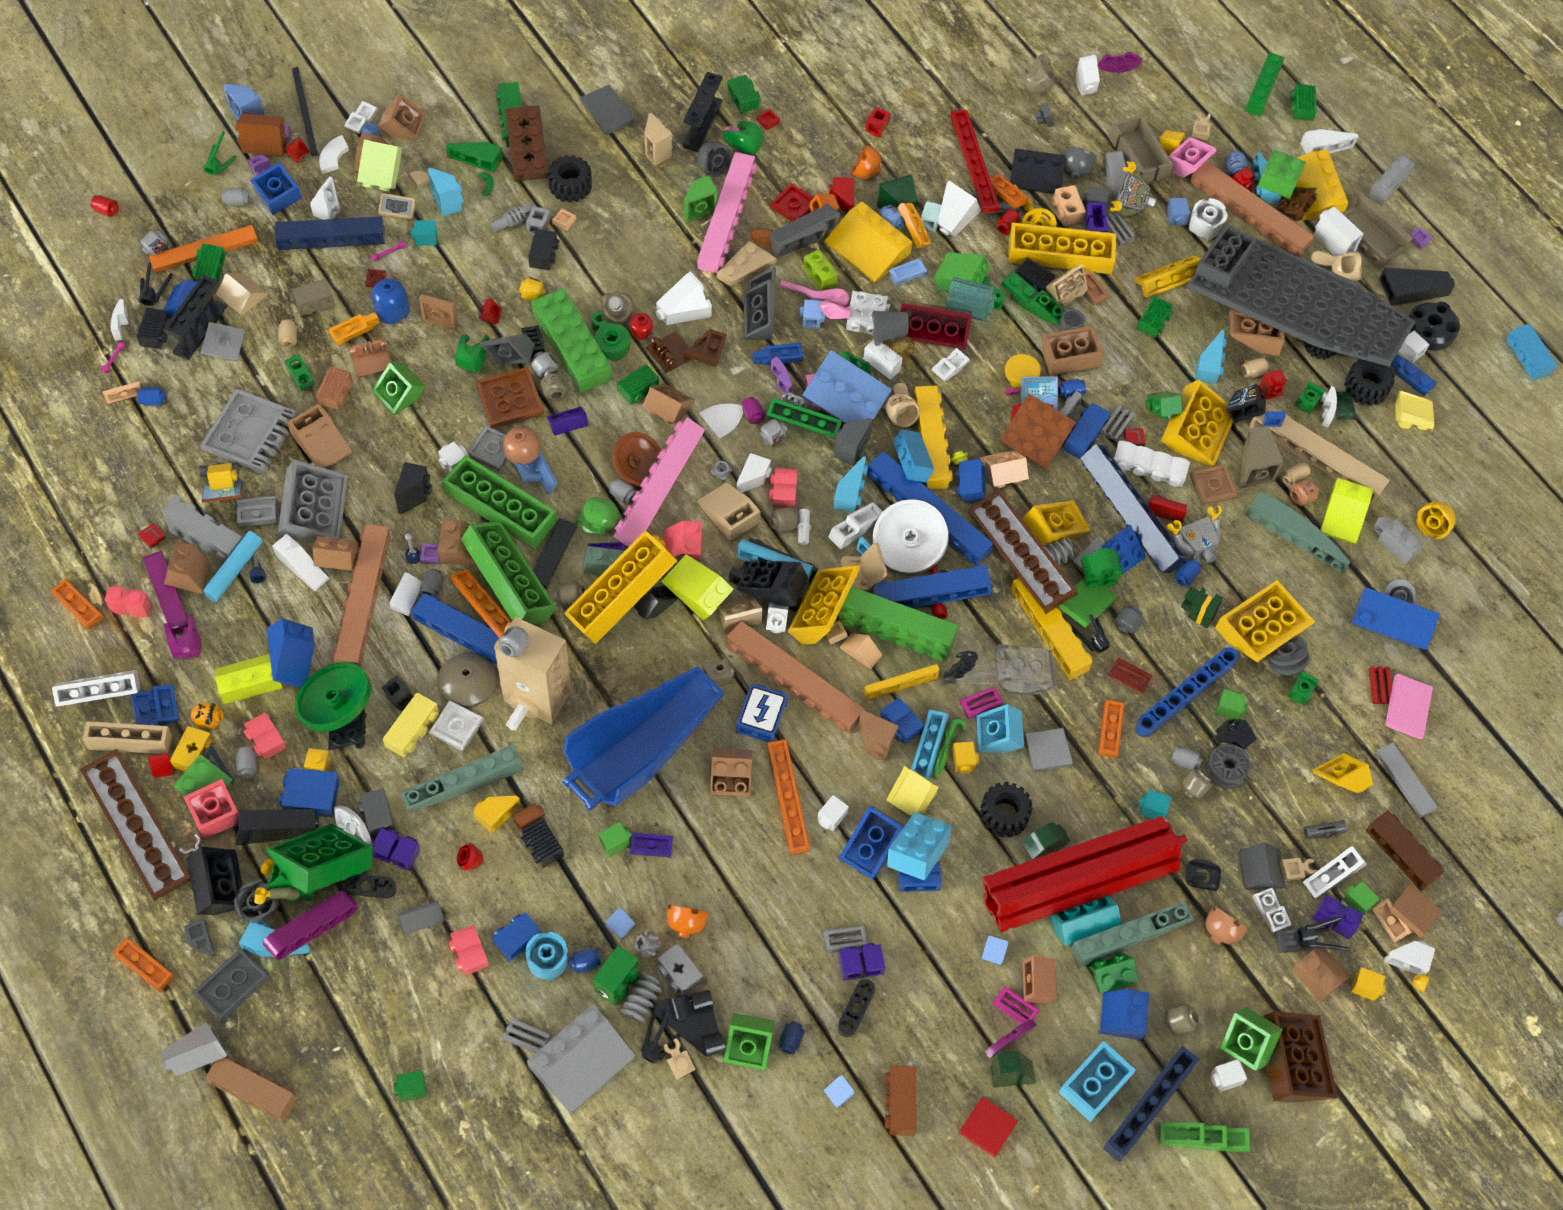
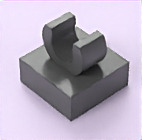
M1048 103L1041 104L1043 111L1035 112L1037 123L1042 124L1046 121L1047 127L1053 126L1054 123Z
M1283 930L1275 933L1278 953L1299 952L1301 950L1297 930Z

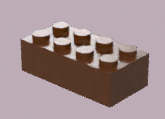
M540 105L505 108L514 182L548 178Z

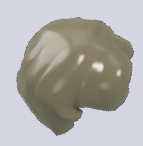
M615 291L614 293H606L602 297V313L608 320L617 324L631 319L634 305L629 294Z

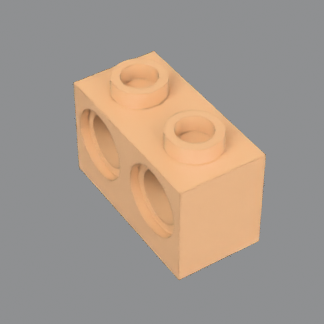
M1076 186L1055 189L1052 204L1054 207L1056 206L1058 219L1062 221L1063 226L1083 223L1086 211Z

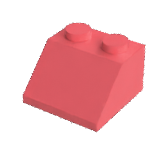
M681 521L664 529L666 550L674 558H683L687 554L693 559L701 561L702 521Z
M222 779L184 796L204 840L235 825L238 811Z

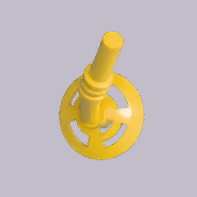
M1029 200V203L1022 205L1025 211H1028L1022 220V224L1057 226L1056 218L1051 211L1045 208H1034L1031 200ZM1042 212L1048 214L1051 220H1049L1046 215L1042 214ZM1031 215V221H1027L1028 217Z

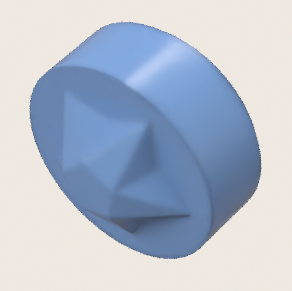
M367 123L363 125L362 133L379 136L380 128L375 124Z

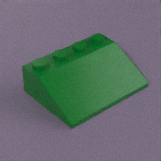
M333 824L267 847L268 854L291 884L307 894L372 868L373 846Z

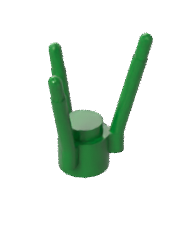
M224 131L221 132L216 145H213L207 162L203 167L204 171L212 176H215L216 173L221 174L237 158L236 155L232 156L222 166H220L221 162L215 158L224 137Z

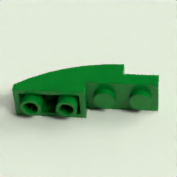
M1014 271L1000 284L1013 295V301L1033 315L1055 325L1061 322L1062 315L1066 310L1043 290L1040 292L1035 290Z

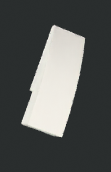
M872 502L848 515L845 521L834 526L828 537L841 550L874 527L883 511Z

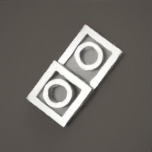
M1332 386L1328 393L1324 392L1320 401L1323 402L1321 410L1324 411L1321 417L1324 421L1321 426L1329 428L1333 420L1337 405L1336 391Z
M1273 888L1252 895L1259 912L1272 932L1292 925L1284 906H1280Z

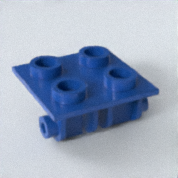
M1131 525L1110 538L1101 547V549L1112 548L1115 550V553L1118 552L1123 574L1146 558Z

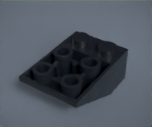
M751 560L737 586V590L776 605L795 606L808 580V576L801 562Z

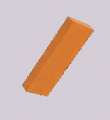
M1001 174L990 178L994 192L1014 209L1029 203V197Z
M64 579L50 590L52 595L88 630L104 618L103 614L67 579Z
M1105 699L1098 755L1118 757L1125 703Z
M128 937L113 952L114 956L158 992H161L175 977L173 973Z

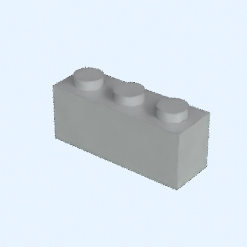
M1400 155L1374 183L1368 198L1383 206L1409 177L1415 163Z

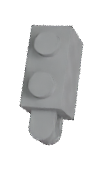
M1379 517L1373 526L1374 530L1380 535L1377 541L1405 565L1418 555L1424 545L1420 539L1396 519L1391 523L1385 517Z

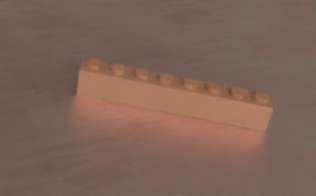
M1205 161L1192 173L1189 183L1204 192L1208 197L1222 202L1226 209L1235 216L1241 218L1288 253L1300 257L1310 248L1315 236L1209 162Z
M366 524L365 530L361 531L360 542L362 543L356 552L358 560L352 569L354 577L348 586L350 594L349 598H346L344 602L345 615H341L340 619L341 632L337 633L336 643L338 644L332 653V661L335 663L350 662L361 667L391 538L390 530L387 526Z
M740 621L727 636L726 646L731 652L738 653L746 663L753 664L760 673L771 677L778 686L785 687L792 696L799 697L806 706L820 712L824 719L831 720L839 730L850 734L857 726L861 711H865L863 707L747 624Z

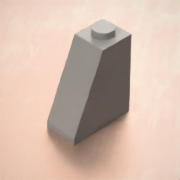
M206 1022L163 1049L161 1053L164 1059L161 1062L167 1072L172 1070L174 1075L178 1076L226 1057L227 1054Z

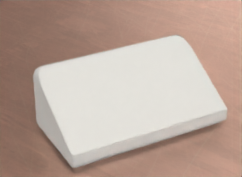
M405 572L389 603L391 610L409 616L421 592L420 586L422 581Z

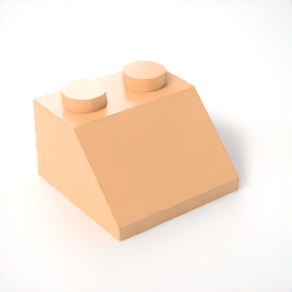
M1015 450L980 457L985 466L986 479L995 488L1005 487V484L1008 483L1020 484L1023 480L1029 479L1026 457Z

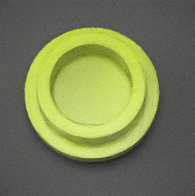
M963 450L952 454L953 458L950 459L954 465H959L961 461H968V453H963Z

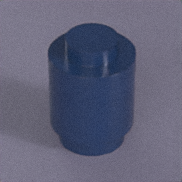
M791 1021L790 1024H785L778 1042L780 1044V1051L795 1055V1052L799 1050L805 1033L800 1023Z

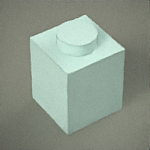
M926 201L921 216L925 229L936 232L942 205Z

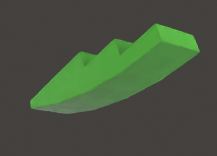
M1161 1122L1160 1144L1203 1150L1250 1152V1129L1227 1128V1126L1205 1125L1204 1123Z

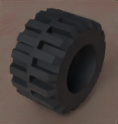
M565 155L564 158L559 157L558 160H554L548 170L551 194L555 195L556 199L560 198L561 201L565 202L566 200L568 203H572V201L578 202L579 199L583 200L585 195H589L592 189V174L586 160L583 161L581 157L576 158L575 155H572V157Z
M1358 359L1353 363L1345 379V390L1349 392L1348 396L1350 398L1353 397L1355 402H1361V405L1368 404V406H1372L1373 403L1378 405L1387 398L1395 382V374L1392 373L1393 369L1391 367ZM1365 379H1369L1373 381L1375 384H1371L1367 382Z
M1004 782L1003 785L997 783L995 788L991 786L988 792L986 791L979 813L982 816V824L986 823L985 828L987 830L991 829L993 835L999 833V837H1004V835L1012 837L1013 833L1018 835L1021 830L1023 831L1026 828L1033 807H1031L1032 799H1029L1030 795L1028 792H1023V787L1017 788L1015 783L1009 785V782ZM999 803L1010 804L1014 807L1017 814L1010 817L1003 816L996 810L995 805Z

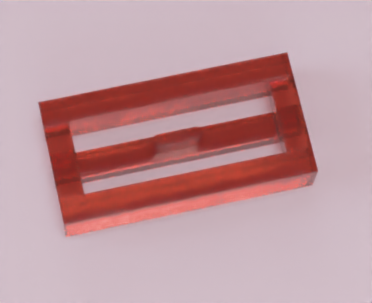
M1118 658L1108 676L1143 694L1153 675ZM1118 666H1120V667H1122V668H1124V669H1126V670H1128V671H1130V672H1126L1125 670L1119 668ZM1134 674H1136L1137 676H1139V677L1145 679V681L1142 680V679H1140V678H1138V677H1136Z

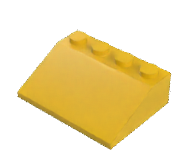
M1312 151L1297 157L1305 161L1306 164L1296 187L1317 188L1315 191L1317 199L1308 211L1305 212L1306 214L1302 220L1299 221L1320 219L1322 212L1333 207L1343 214L1348 205V200L1329 151Z
M862 201L847 213L824 242L873 283L879 281L888 273L889 269L896 267L911 254L912 241Z
M1198 379L1184 387L1181 394L1183 413L1173 414L1161 438V442L1176 453L1209 467H1214L1233 421L1226 411L1228 403Z
M859 565L820 569L816 572L788 630L801 645L816 644L831 630L861 568Z
M1276 580L1222 616L1215 629L1229 644L1254 661L1259 662L1312 626L1315 621L1283 585Z

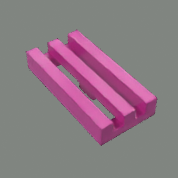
M996 687L960 700V705L963 706V711L966 712L968 719L1004 704ZM993 693H994V695H995V696H992V697H990V698L983 699V700H981V701H979V702H977V703H975V704H972V705H969V706L967 705L968 703H971V702H973V701H976V700H978V699H981V698L986 697V696H988V695H991V694H993Z
M1005 986L992 1004L1020 1024L1030 1019L1034 1020L1040 1011ZM1006 994L1007 996L1018 1002L1020 1005L1031 1011L1032 1015L1027 1013L1025 1010L1020 1008L1015 1003L1011 1002L1003 995ZM1006 1005L1017 1011L1019 1014L1008 1008Z

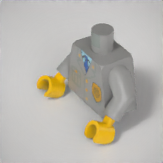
M1219 505L1215 506V513H1213V507L1207 509L1208 514L1212 516L1211 519L1208 516L1183 527L1179 520L1173 521L1175 528L1172 523L1167 525L1168 531L1173 532L1174 542L1191 559L1203 556L1206 563H1211L1216 559L1214 551L1220 542L1221 535L1220 518H1218V515L1221 514L1222 509Z

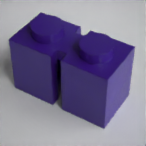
M1088 202L1085 214V227L1087 231L1108 232L1105 203Z
M381 828L372 845V856L389 864L391 860H394L393 865L410 871L421 849L415 838L406 836V838L403 836L399 837L398 832L392 829L385 830Z
M1326 895L1319 903L1312 920L1321 922L1333 917L1342 916V919L1334 926L1333 931L1350 939L1357 931L1364 914L1349 906L1343 908L1342 902ZM1333 923L1324 926L1329 928Z
M868 943L863 945L861 949L848 946L839 951L838 958L843 981L862 977L861 973H863L860 956L865 977L884 975L885 963L881 944Z

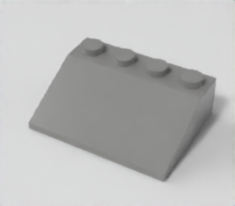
M293 460L286 469L277 535L284 536L288 534L294 540L316 541L317 536L340 539L348 475Z
M592 1004L529 1058L527 1063L529 1069L571 1115L631 1062L635 1055L608 1020Z

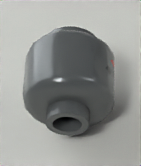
M1134 606L1123 607L1115 618V624L1118 626L1117 630L1124 635L1136 633L1143 623L1142 612Z

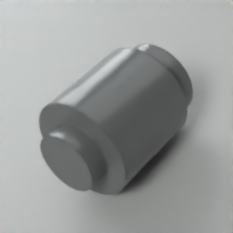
M437 569L426 571L420 586L421 595L424 593L429 596L439 594L444 581L441 571Z

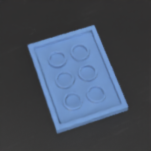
M830 350L801 397L834 418L842 420L843 424L866 418L874 419L892 389Z

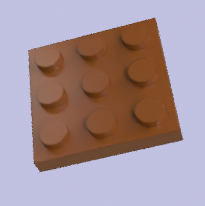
M528 367L475 381L491 428L544 415V409Z
M1028 394L999 441L1044 469H1047L1076 422L1033 395Z

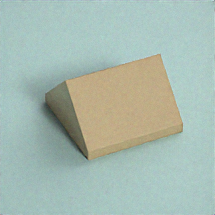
M226 273L216 296L238 315L242 316L268 296V294L244 273Z
M754 597L722 604L717 607L724 633L732 631L740 621L749 627L762 623V607Z

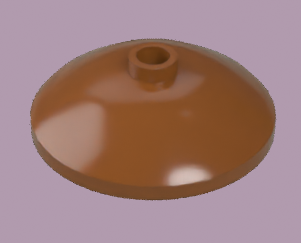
M631 432L622 436L613 448L612 459L615 470L625 482L641 487L640 484L643 479L650 475V467L659 460L657 456L661 451L660 446L654 439L644 433Z

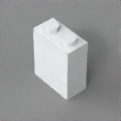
M1333 207L1322 212L1320 221L1315 226L1316 230L1313 236L1331 254L1338 256L1344 253L1355 252L1364 233L1338 209Z

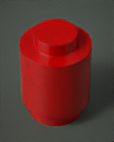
M102 195L94 196L90 203L91 208L95 212L108 217H113L119 210L116 200Z
M1007 210L998 221L997 230L1003 235L1010 233L1012 222L1019 223L1021 221L1019 213L1016 210Z

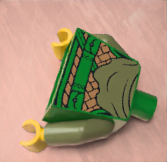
M266 859L262 864L261 873L270 874L267 889L270 891L263 887L257 888L254 902L256 904H263L266 897H271V899L284 898L291 903H296L302 897L310 902L316 895V891L307 894L294 887L272 859Z

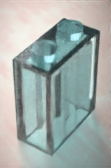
M953 277L946 307L972 311V319L986 322L987 316H991L996 297L993 294L994 287Z

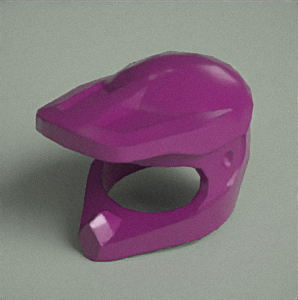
M193 614L188 615V627H184L183 636L177 638L172 631V622L163 624L169 649L174 659L199 658L202 642Z

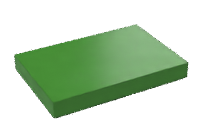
M1084 577L1074 586L1078 595L1058 607L1086 628L1092 623L1089 615L1092 614L1094 619H1096L1117 600L1118 596L1104 585L1088 588Z

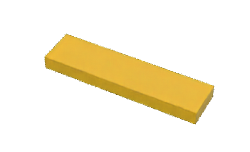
M935 664L864 686V699L870 700L938 678L940 669Z

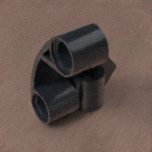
M710 990L690 995L683 994L658 1001L653 1013L663 1021L666 1013L670 1012L667 1025L704 1056L708 1057L726 1052L724 1040L715 1019Z

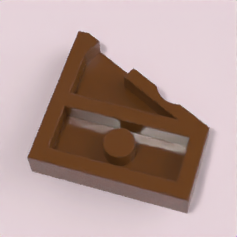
M709 329L704 333L703 337L695 341L692 347L685 350L684 357L717 367L727 334Z

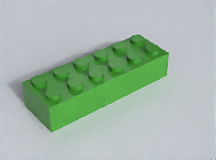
M564 288L531 301L532 314L579 393L612 380V367Z
M466 455L442 481L445 494L490 522L501 521L509 534L533 549L540 544L557 523L555 510Z
M501 521L470 525L461 541L512 621L517 617L532 625L547 622L556 606Z
M852 586L840 609L839 620L846 627L859 629L862 633L878 636L881 640L894 642L900 647H907L919 654H926L932 656L935 660H943L947 662L959 626Z

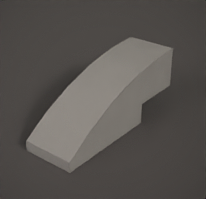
M1122 151L1105 153L1103 160L1107 173L1106 181L1112 201L1115 199L1122 177L1127 173L1123 171V167H1126Z

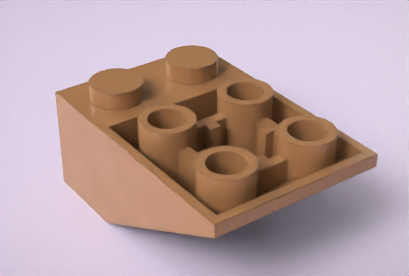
M320 404L313 406L287 422L290 434L315 466L327 469L352 454L342 435Z

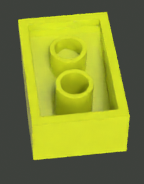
M1337 478L1330 492L1320 530L1326 536L1356 545L1373 489Z
M687 554L661 581L702 620L708 618L733 590L720 575Z

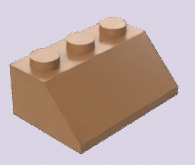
M1093 325L1042 335L1044 362L1050 376L1101 366L1104 351Z

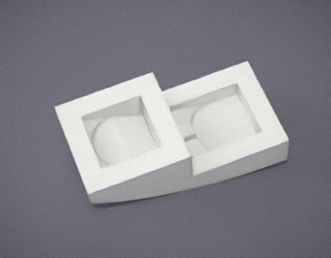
M362 101L357 111L351 113L344 127L360 134L363 130V125L371 123L379 111L378 108Z
M120 299L116 304L111 319V332L115 341L123 340L121 325L129 324L128 310L123 299Z
M956 348L946 359L943 357L931 371L945 382L962 370L970 362V359Z

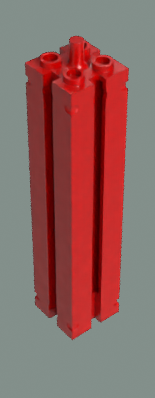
M1159 816L1154 820H1148L995 872L994 875L984 876L983 887L986 891L984 893V904L990 915L994 916V921L1002 933L1010 928L1014 929L1166 876L1170 872L1180 871L1182 843L1187 842V837L1185 834L1176 836L1171 824L1166 822L1162 816Z

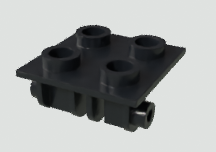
M365 708L347 725L329 731L328 750L355 745L357 749L363 748V745L366 744L364 740V734H366L365 718L367 717Z

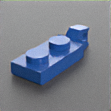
M801 343L765 346V349L753 352V364L771 365V360L775 357H778L782 363L801 362L804 359Z
M1398 354L1391 363V366L1397 372L1396 375L1422 396H1425L1437 384L1436 381L1413 363Z

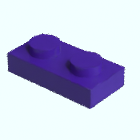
M632 832L630 854L671 858L673 836Z

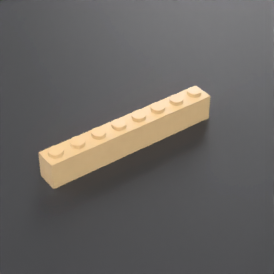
M1266 403L1265 414L1267 411H1278L1275 407ZM1265 414L1253 417L1250 427H1263L1262 421ZM1285 415L1286 417L1281 427H1269L1277 444L1334 480L1341 478L1372 488L1373 493L1370 502L1373 504L1383 493L1390 481L1383 474L1376 472L1367 464L1360 462L1351 454L1339 449L1336 445L1331 444L1320 435L1307 429L1306 426L1294 421L1288 415Z

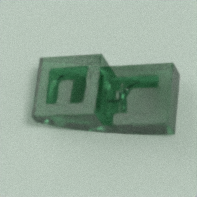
M1336 391L1337 405L1335 412L1337 420H1355L1357 416L1349 392Z

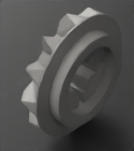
M789 392L782 395L784 401L806 409L810 406L807 403L808 400Z

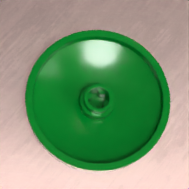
M350 662L333 663L321 668L304 682L296 696L295 712L298 719L306 728L316 732L333 731L347 725L365 708L371 694L370 679L360 666Z

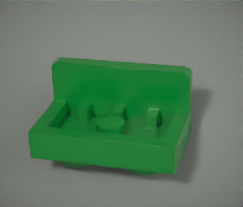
M1125 953L1115 954L1113 958L1107 960L1104 958L1094 961V964L1089 965V970L1093 971L1099 993L1139 982L1134 958Z

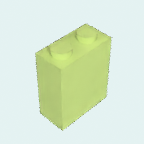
M364 140L357 182H362V186L373 188V185L379 186V190L388 192L390 189H396L402 148Z

